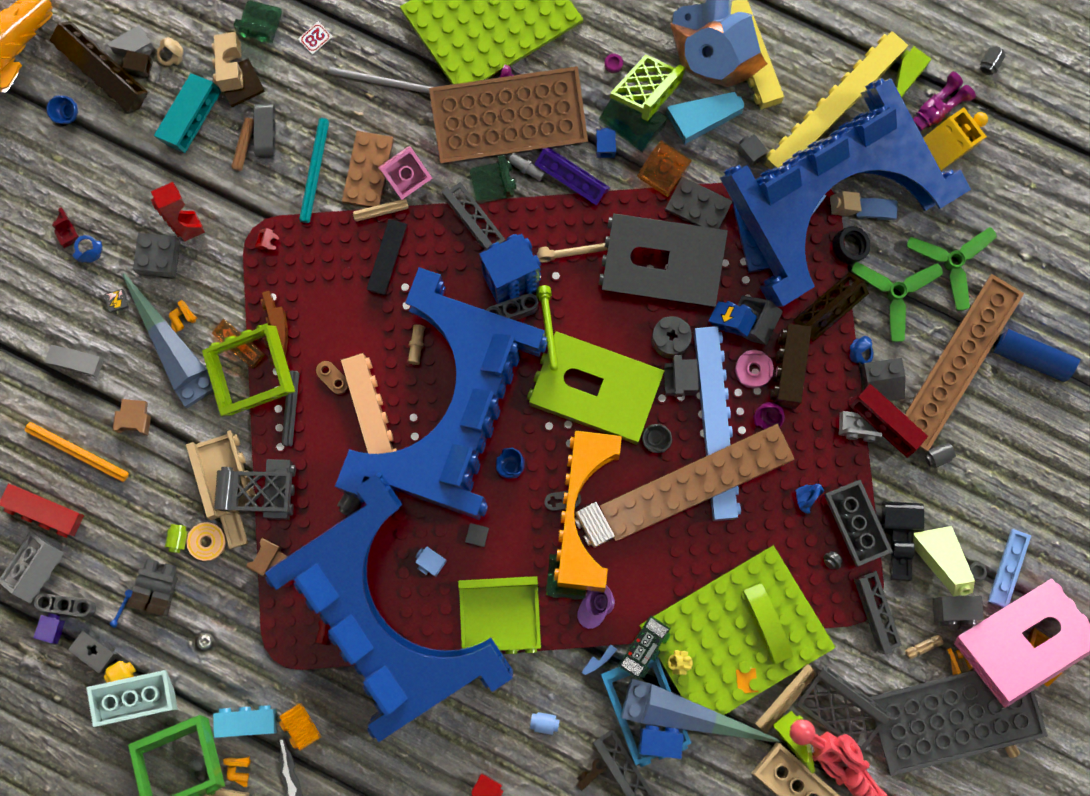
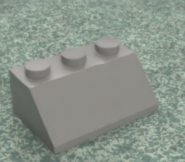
M30 531L0 577V584L11 594L32 603L39 595L43 584L50 578L54 567L60 563L64 552Z

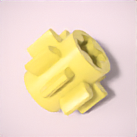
M675 650L674 654L669 656L668 667L673 670L672 674L687 675L686 671H689L693 665L692 658L688 656L687 651Z

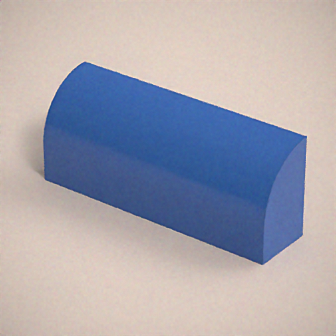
M1010 329L999 336L993 352L1062 382H1066L1072 377L1081 360Z

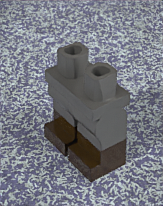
M147 559L144 568L139 569L135 587L127 606L168 616L175 585L178 580L175 577L177 566L165 563L163 572L159 573L156 572L159 561Z

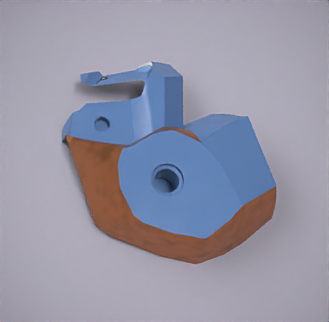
M706 0L703 4L681 6L673 13L672 23L670 24L680 63L686 67L685 71L710 83L730 87L749 79L768 64L760 51L752 19L753 15L745 12L731 14L732 0Z

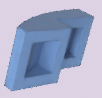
M860 198L861 212L857 213L858 219L897 220V200Z
M610 645L600 660L592 656L581 673L586 675L598 669L610 659L617 649Z

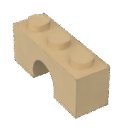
M236 32L214 35L212 50L215 58L212 59L216 71V74H213L215 85L219 86L221 92L243 88V73L238 63H230L233 59L242 58L241 42Z

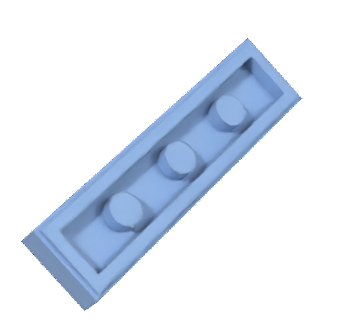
M1011 529L987 601L988 603L1001 608L1009 605L1031 535Z

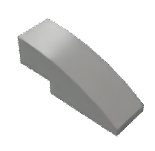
M51 345L45 363L98 378L104 360L101 357L81 351Z

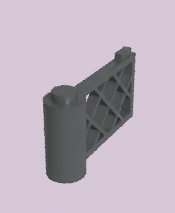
M221 467V470L217 471L214 510L290 512L292 473L288 472L287 468H276V472L233 471L232 467ZM240 476H247L251 481L245 488L240 485ZM262 476H265L269 483L261 488L256 482ZM280 477H286V484L280 489L275 484V481ZM255 485L259 492L251 498L246 491ZM273 485L278 492L270 499L265 491ZM243 494L249 500L244 507L238 506L239 498ZM261 495L268 501L263 507H259L255 503ZM280 495L284 498V507H277L274 504V501Z

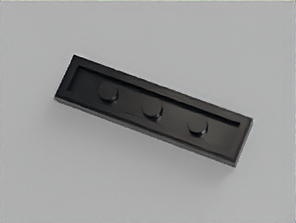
M392 219L388 220L367 291L383 296L386 295L407 229L406 223Z

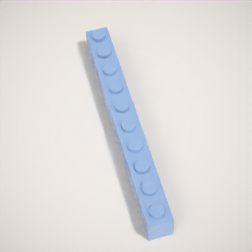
M718 326L695 328L693 332L706 456L730 446V438L733 437L732 426L728 425V419L731 418L730 407L726 406L729 393L728 388L724 387L727 375L726 369L722 368L725 356L724 350L721 351L720 349L723 337L722 332L718 330ZM738 486L710 499L713 521L735 520L738 518V514H741L740 503L736 501V495H739Z

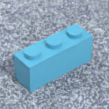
M271 705L259 706V710L252 711L251 707H239L238 712H231V708L219 709V713H213L214 738L277 733L276 709H271Z

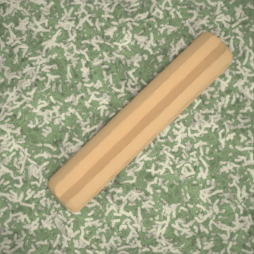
M406 199L357 210L353 212V217L355 221H361L408 209V203Z

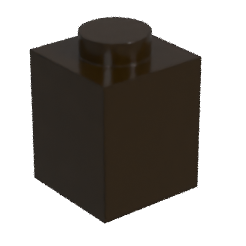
M127 50L126 56L122 58V68L129 75L149 78L153 64L150 56Z

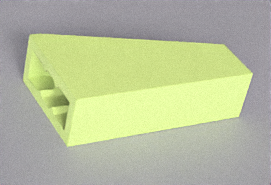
M952 526L914 533L915 551L953 596H966L973 593L975 580Z

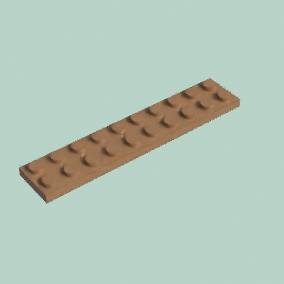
M993 274L986 280L904 414L928 435V438L919 447L925 452L931 448L1024 295L1023 292Z
M777 423L600 505V508L617 542L795 459Z

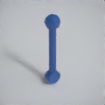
M126 590V597L114 620L110 622L112 628L117 627V621L128 599L132 596V590Z

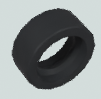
M850 226L839 231L834 236L832 242L836 257L846 264H854L863 260L869 254L871 248L868 235L863 229L856 226ZM846 235L852 236L859 245L858 255L854 256L846 250L844 246V237Z

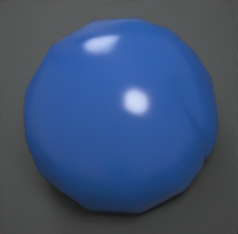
M56 95L49 100L46 107L47 115L53 122L60 124L74 122L77 118L78 107L72 98Z
M514 448L503 449L501 455L496 458V470L500 476L506 479L517 478L525 468V460L522 454Z

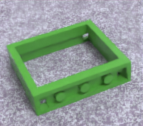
M195 716L128 744L140 796H153L143 753L198 731L209 780L172 796L212 795L218 789L225 787L207 717Z

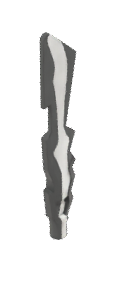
M286 739L278 741L280 747L278 761L281 764L280 774L283 778L282 783L286 787L285 796H303L299 779L294 772L296 766L292 754L287 747Z

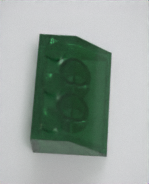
M620 92V93H618V94H620V95H622V96H626V95H627L626 92ZM611 98L599 120L612 130H615L617 134L643 153L664 128L667 117L657 110L646 121L641 118V112ZM634 100L638 104H643V100Z

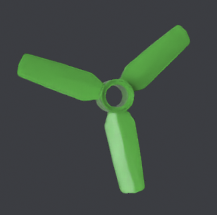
M989 227L964 244L959 251L956 250L950 254L941 247L910 237L907 241V248L937 262H944L945 268L951 271L949 279L956 310L964 311L970 308L966 273L962 266L966 260H970L990 244L997 235ZM951 258H956L959 265L952 263Z
M858 262L853 265L851 270L852 273L875 288L887 292V298L891 301L889 315L892 342H902L905 340L906 305L903 298L907 293L917 291L943 274L941 266L935 264L906 278L904 282H895L893 284L887 277ZM893 289H899L901 296L895 295Z

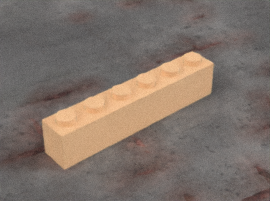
M362 353L341 360L368 453L381 454L397 451L396 448L393 449L391 443L394 441L391 430H387L386 423H389L386 412L382 413L380 406L383 405L382 397L380 394H377L375 389L378 386L375 375L372 376L370 369L373 368L370 358H366Z

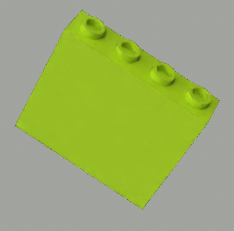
M537 576L458 581L462 649L482 643L489 638L493 639L500 651H506V654H518L517 650H525V653H537V649H541Z

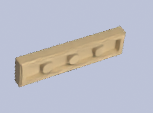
M807 664L755 723L762 732L768 733L773 724L782 717L816 678L817 674L810 665Z

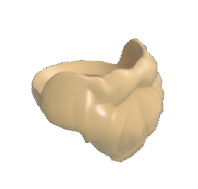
M163 38L160 40V46L157 49V59L165 66L179 65L183 59V48L172 38ZM165 47L173 53L171 59L167 62L163 61L160 55Z

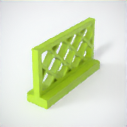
M645 55L612 90L610 98L641 112V118L648 121L682 83L686 67L678 65L674 68ZM647 62L653 66L646 67L645 63ZM661 71H666L670 74H661ZM648 72H656L657 75H649ZM636 73H644L645 76H637ZM660 80L661 84H653L652 81ZM647 81L649 85H640V82ZM635 82L636 86L627 85V83ZM644 90H651L652 93H650V94H644L643 91H644ZM639 91L640 94L632 95L631 92ZM620 92H626L627 95H626V96H622V95H620V94H618V93H620ZM634 100H643V104H638Z

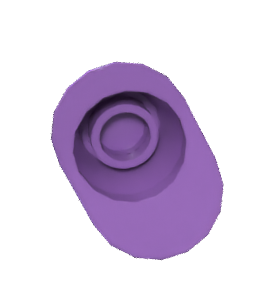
M607 585L605 592L587 591L578 609V620L583 627L591 629L599 626L605 616L613 610L615 599Z

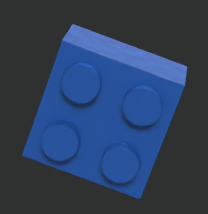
M645 725V729L640 728L638 753L681 759L684 734L679 733L677 728L665 727V731H661L658 726Z

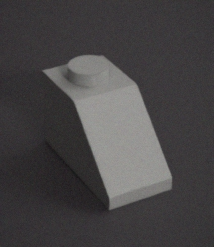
M140 25L108 43L114 54L126 56L127 50L150 55L155 50Z

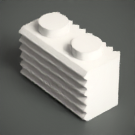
M597 502L575 512V523L579 529L583 528L585 532L583 537L588 546L592 545L595 548L615 537Z

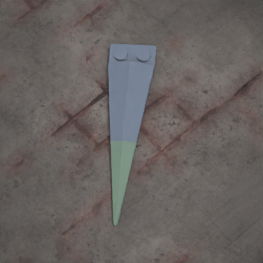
M123 273L122 276L173 389L183 405L189 408L214 392L208 370L127 275Z
M630 679L620 718L642 724L781 742L775 737L658 686Z

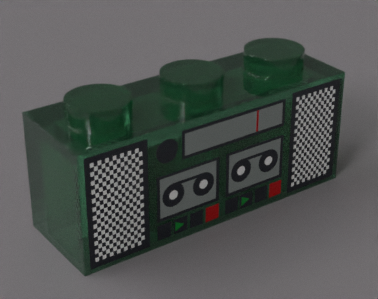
M650 615L618 664V667L636 679L644 678L650 669L647 665L651 660L655 661L661 652L658 650L661 643L666 644L669 640L671 628Z

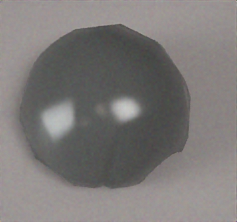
M661 424L649 425L642 435L643 445L653 453L665 452L672 443L670 430Z

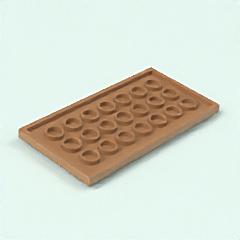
M578 66L429 88L440 163L588 142Z

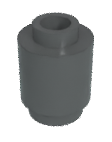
M997 46L988 49L980 63V70L984 74L993 75L997 72L1005 58L1003 49Z
M943 443L926 451L925 460L930 467L938 468L952 461L956 454L951 444Z
M344 493L337 504L340 507L338 511L349 516L357 511L361 501L357 497Z

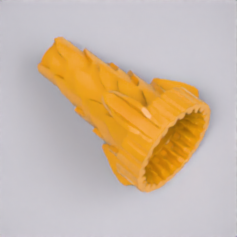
M17 0L9 8L0 11L1 93H6L9 90L19 70L22 68L20 62H13L15 56L25 48L28 41L37 35L35 31L53 15L50 0Z

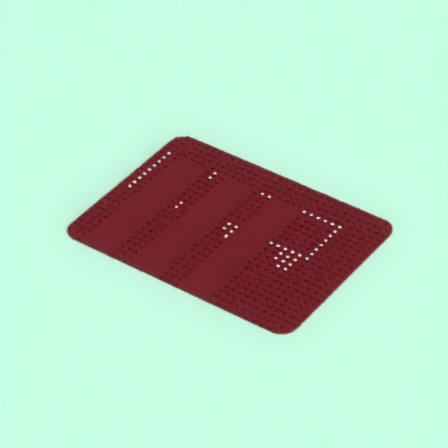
M722 182L699 184L732 200ZM677 186L608 191L603 195L598 205L593 204L578 193L476 201L505 239L513 234H517V236L522 234L524 239L528 238L532 245L533 256L537 255L538 249L541 247H549V250L555 251L605 243L606 236H610L611 229L607 228L609 217H613V213L693 225L665 211ZM831 189L825 194V199L811 216L805 239L807 267L815 287L785 306L778 307L783 312L767 345L755 343L737 334L719 330V332H722L723 337L720 349L721 351L724 350L725 356L722 368L726 369L727 375L724 387L728 388L729 393L726 406L730 407L731 412L728 425L732 426L733 437L730 438L731 445L764 430L761 426L755 425L754 415L757 408L766 402L773 403V400H770L772 388L774 389L776 384L773 381V376L767 384L760 388H749L741 384L735 373V365L739 357L746 351H762L772 360L774 370H776L778 363L775 362L776 354L781 347V344H778L779 334L782 333V329H785L788 323L795 324L793 320L848 273L847 264L840 261L833 251L832 242L834 236L843 230L841 215L832 214L830 196L834 195V192ZM448 203L408 206V209L361 221L354 220L353 212L357 210L312 213L309 223L300 222V214L278 215L261 221L252 228L247 236L243 250L246 330L253 331L257 329L256 326L267 323L265 317H268L267 310H263L261 299H263L262 292L270 291L276 308L282 306L286 314L288 345L285 358L289 371L299 372L292 446L282 445L286 396L250 409L253 472H266L267 459L291 460L293 465L296 466L295 477H292L295 492L294 496H291V504H293L294 510L293 515H290V520H266L263 518V511H255L257 554L261 548L260 540L264 538L281 547L280 552L289 556L348 517L338 511L340 507L337 504L344 493L339 491L335 485L349 449L362 453H368L349 388L342 395L333 393L316 373L317 365L320 362H331L345 376L341 360L362 353L366 358H370L373 367L370 369L372 376L375 375L378 386L375 389L377 394H380L382 397L383 405L380 406L382 413L386 412L389 421V423H386L387 430H391L394 441L391 443L393 449L396 448L397 451L409 447L427 436L446 414L456 385V364L453 351L444 336L433 325L423 318L410 313L411 306L405 304L418 268L420 267L441 275L446 287L443 295L445 297L483 310L497 304L482 275L479 254L485 250ZM465 204V210L470 215H475V207ZM731 204L719 228L728 230L716 305L718 301L724 303L730 301L738 305L742 295L767 300L760 286L765 284L764 280L774 276L771 269L748 273L734 209ZM392 219L406 223L407 229L386 295L383 296L367 291V286L388 220ZM476 219V224L480 229H486V221ZM268 228L279 236L278 240H270V243L276 246L275 250H259L255 248L259 230ZM488 233L487 235L492 244L500 240L496 234ZM636 247L632 250L630 258L632 263L637 266L667 270L670 251ZM608 250L560 257L541 263L539 286L546 285L551 288L552 296L549 300L553 335L557 331L664 370V364L673 363L672 359L660 356L654 349L651 341L654 328L662 318L678 317L690 326L691 342L686 352L682 354V360L696 359L693 334L695 328L714 327L709 322L715 306L602 290V285H599L600 274H604L605 267L602 266L603 255H607ZM849 281L844 286H849ZM835 293L830 298H836L840 293ZM539 299V308L535 314L516 321L545 330L542 305ZM533 301L525 303L527 308H532L535 305ZM825 305L819 306L816 310H822ZM515 307L508 308L507 313L514 314L517 311V309ZM853 309L847 312L814 342L810 340L802 402L796 409L781 407L784 411L785 420L780 429L795 460L738 486L739 495H736V501L740 503L741 514H738L737 519L713 521L711 500L708 499L617 542L612 538L595 548L592 545H587L583 537L585 535L583 528L579 529L576 525L579 538L587 552L602 568L608 569L606 585L610 588L615 599V605L611 613L605 616L599 626L591 629L583 627L578 620V609L588 590L557 587L558 581L554 580L555 568L559 569L560 561H556L557 549H562V542H558L559 532L564 530V523H561L562 511L566 510L549 511L545 507V498L548 494L568 491L569 486L565 485L566 473L570 474L571 467H567L568 456L573 455V448H570V439L575 437V431L606 433L529 406L530 400L527 399L530 388L534 389L536 385L534 377L537 370L541 371L543 364H540L544 353L541 352L538 357L518 350L520 356L517 367H513L512 374L514 376L511 384L506 386L503 399L499 398L500 415L497 421H493V434L491 438H487L484 452L478 455L481 466L478 474H474L472 478L474 485L471 493L483 496L488 505L485 516H481L480 520L393 490L402 505L380 526L371 544L367 562L368 586L378 612L395 632L412 643L436 650L462 649L459 580L537 576L541 649H537V651L635 644V642L640 643L636 640L639 639V636H642L640 635L642 633L640 624L774 545L824 629L849 627L865 622L867 617L854 578L877 571L884 591L881 557L855 567L824 496L828 492L861 480L876 513L868 442H865L863 438L850 440L846 439V436L839 435L840 412L857 413L850 407V404L862 392L859 363H854L850 360V345L856 339ZM811 317L805 318L802 322L806 324ZM413 325L425 327L423 336L424 348L421 349L419 365L407 362ZM670 334L669 340L673 341L674 335ZM263 337L249 342L263 354L255 366L248 362L250 397L280 386L276 369L269 362L268 355H271L270 349L265 347ZM752 364L749 366L751 373H759L757 365ZM323 368L322 372L327 373L329 368ZM569 369L564 374V382L568 386L598 396L603 382L602 378L577 369ZM663 373L638 444L636 445L621 439L619 460H612L599 468L589 477L580 490L581 503L577 508H574V518H576L575 512L594 502H597L600 508V505L706 457L699 390L696 395L665 396ZM337 381L335 383L336 387H340L342 385L341 381ZM661 424L670 430L672 443L665 452L653 453L643 445L642 435L649 425ZM505 448L519 450L525 460V468L517 478L506 479L500 476L496 470V458L501 455L502 450ZM262 476L256 482L261 488L265 486V476ZM820 484L824 489V493L813 503L809 514L802 512L797 504L795 490L805 485ZM254 485V491L257 494L259 490ZM263 495L255 501L259 507L264 506ZM551 497V500L547 503L551 504L552 507H556V503H561L562 500H555L554 497ZM470 523L489 528L485 547L465 543ZM427 546L447 560L436 577L429 572L425 575L417 569L419 565L416 563L417 558L415 556L421 548L425 549ZM833 551L842 558L841 567L838 570L830 569L825 565L823 557L826 553ZM258 574L261 637L265 650L275 662L286 668L298 670L354 666L349 661L345 662L340 655L341 649L337 644L334 645L330 639H328V645L315 643L320 626L318 622L321 621V612L316 614L314 610L311 611L305 602L307 600L303 593L300 594L294 586L296 582L293 579L276 590L274 586L271 587L267 583L265 577ZM873 577L868 578L871 590L875 585ZM874 595L877 608H879L881 604L880 597ZM517 650V653L525 652V650Z

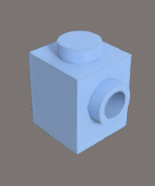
M427 546L425 549L421 548L415 556L417 558L416 563L419 565L417 569L425 575L429 572L435 577L447 562L445 558Z

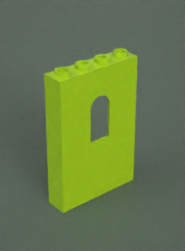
M556 331L554 343L558 369L555 371L550 369L548 353H544L540 364H543L541 371L537 370L534 377L536 385L534 389L530 388L527 399L530 400L529 406L609 435L622 436V440L637 445L664 370ZM569 369H577L602 378L603 382L598 396L568 386L564 382L565 372Z

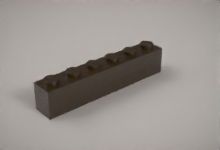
M71 21L58 23L49 40L55 45V48L66 55L70 62L78 66L110 98L114 99L123 110L127 112L140 110L149 92Z

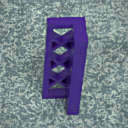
M550 147L542 150L534 164L595 205H598L603 195L611 188Z

